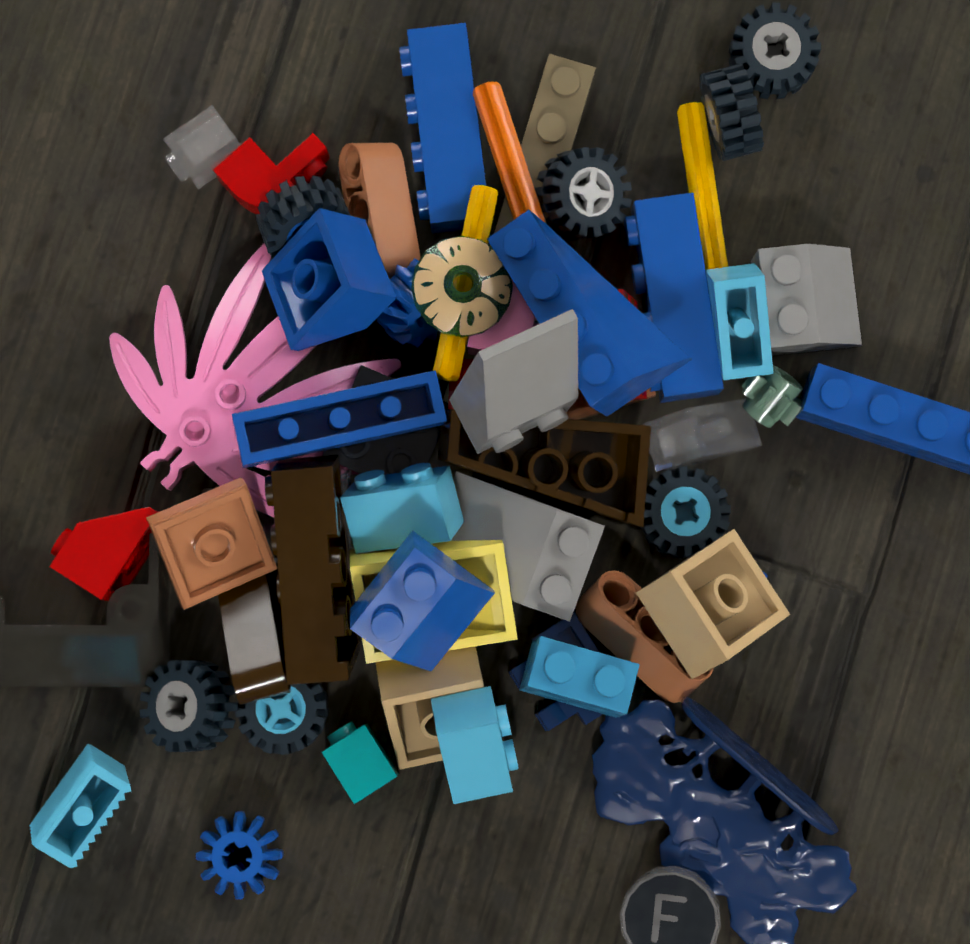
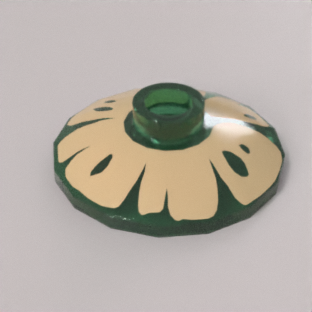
M465 236L443 239L426 250L415 266L411 285L415 307L425 322L442 334L462 338L482 334L496 325L510 305L513 289L512 279L492 246L480 239ZM459 275H466L472 280L473 286L467 292H460L455 289L453 280Z

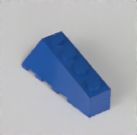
M527 210L487 238L539 324L571 309L574 310L578 317V387L590 407L603 415L609 416L692 360L555 231L530 210Z

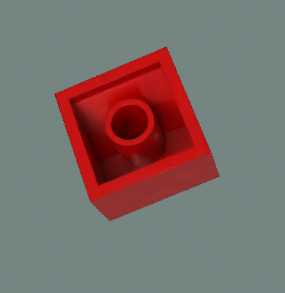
M146 507L79 522L73 531L66 528L52 547L51 554L56 557L49 567L99 599L119 603L157 545L146 517L159 511Z

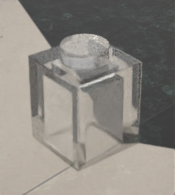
M213 105L163 138L171 151L169 155L164 157L181 182L190 177L197 189H200L214 179L216 175L213 169L241 145Z

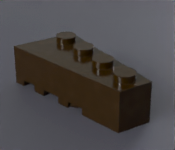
M445 410L447 421L440 425L438 460L630 525L643 527L651 426L567 419L560 425L545 432H541L539 427L536 426L521 433L524 439L503 452L496 453L494 448L491 447L477 454L455 410Z
M339 455L277 461L271 470V475L265 477L266 502L268 506H274L275 525L271 526V546L273 554L277 555L278 559L277 596L282 612V636L287 685L348 681L360 651L359 635L350 629V608L355 603V595L350 572L347 523L340 497L343 495Z

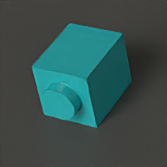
M353 721L327 737L332 746L324 750L322 754L354 804L399 775L368 723L357 729Z

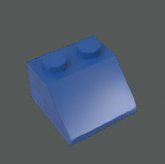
M319 208L262 270L289 347L295 351H301L367 329L397 298L366 220Z
M412 531L350 608V629L391 659L432 671L495 592L419 534Z

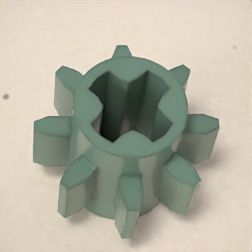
M773 366L774 374L748 377L742 385L744 388L742 393L748 397L742 404L744 410L752 418L768 428H771L778 420L789 426L802 410L800 405L802 401L797 398L803 389L802 386L791 375L777 366Z

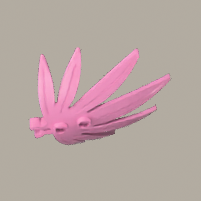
M264 243L242 267L219 303L205 335L194 378L187 379V349L184 326L176 298L169 285H164L161 288L154 323L155 352L163 381L162 386H160L148 361L133 344L118 333H112L109 340L113 361L126 391L142 413L167 435L160 450L148 454L140 464L151 472L159 462L169 461L182 449V452L170 464V473L160 482L166 489L171 491L181 480L182 471L197 464L219 486L242 477L247 484L255 509L274 517V506H268L266 502L265 477L247 468H242L232 423V414L351 389L361 365L390 377L401 369L402 364L398 359H383L347 365L312 376L282 390L264 402L258 403V399L289 374L316 347L313 346L301 351L291 350L279 317H276L246 346L227 370H223L225 363L235 349L252 316L265 283L262 270L272 258L270 253L268 254ZM324 451L294 458L322 456ZM277 461L254 467L271 471ZM340 465L341 477L359 474Z

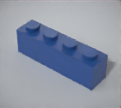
M466 23L408 29L409 46L399 47L403 77L413 76L415 94L405 95L408 124L418 123L420 142H412L411 150L414 172L424 171L426 190L417 191L420 220L430 219L432 233L463 230L471 188L474 185L486 186L477 108L472 94L474 84Z
M694 193L636 200L632 206V216H626L624 219L628 246L636 245L639 264L631 266L635 294H644L646 313L643 314L692 359L650 387V392H659L660 403L719 395L724 387Z
M817 363L809 371L800 399L802 401L800 404L802 410L795 418L970 475V412Z
M436 370L232 414V423L242 468L436 427L447 421Z

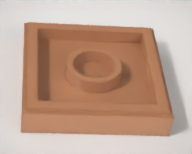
M242 477L146 517L178 600L184 610L277 569L247 484Z

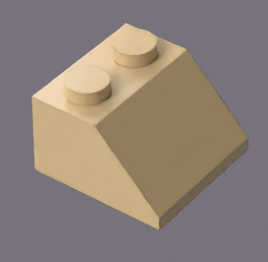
M735 529L729 531L636 592L691 679L729 660L790 615Z
M476 646L448 651L432 671L394 659L376 662L381 701L399 770L443 761L436 733L431 698L484 687Z

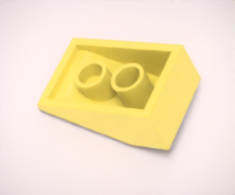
M465 540L433 543V546L480 579L495 592L448 651L518 640L503 540ZM398 548L358 554L355 553V549L349 550L350 572L355 601H357ZM362 638L366 664L393 660Z

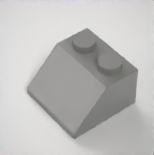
M800 244L757 250L751 263H755L765 275L772 356L862 345L850 248Z

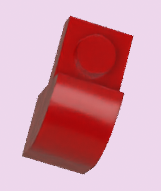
M312 133L276 166L249 137L215 167L213 172L218 181L238 203L248 211L260 214L258 206L261 201L269 203L266 194L271 189L276 193H280L281 188L279 184L287 180L289 187L296 185L295 177L304 176L307 183H310L312 176L321 177L328 168L325 163L330 159L327 147Z

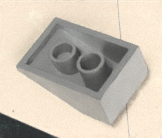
M571 309L477 353L449 399L477 454L491 447L494 448L496 453L503 452L524 439L521 433L536 426L539 427L541 432H545L560 425L569 418L566 412L578 399V317L574 310Z
M455 471L453 481L464 523L451 541L503 540L512 601L570 622L605 526Z

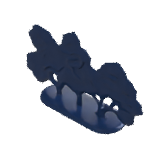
M683 697L681 700L684 712L705 733V737L702 739H689L677 736L674 729L675 718L670 707L659 699L643 700L635 710L617 718L605 715V721L600 725V732L604 742L592 755V772L598 782L594 791L597 814L602 818L626 825L663 820L669 826L670 835L659 847L661 865L668 870V873L676 872L695 879L708 890L711 898L715 895L726 896L728 909L731 914L730 927L746 944H794V937L799 923L795 913L798 908L834 914L857 891L856 884L849 879L852 869L849 861V852L838 846H814L803 839L801 823L804 820L828 835L837 833L839 830L830 816L805 792L705 707L688 697ZM666 734L674 739L669 745L661 746L658 742L660 737ZM684 748L683 752L687 756L692 751H696L697 756L684 765L671 766L664 759L665 754ZM720 748L751 773L738 790L727 791L718 786L710 777L708 757ZM700 763L703 771L701 777L696 779L692 768ZM763 783L794 811L790 815L771 822L765 818L759 802L755 800V790ZM790 834L794 840L793 846L789 851H783L780 845L787 835Z

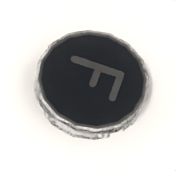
M678 866L656 867L639 877L627 889L619 913L621 933L627 944H716L721 928L720 902L714 891L696 872Z

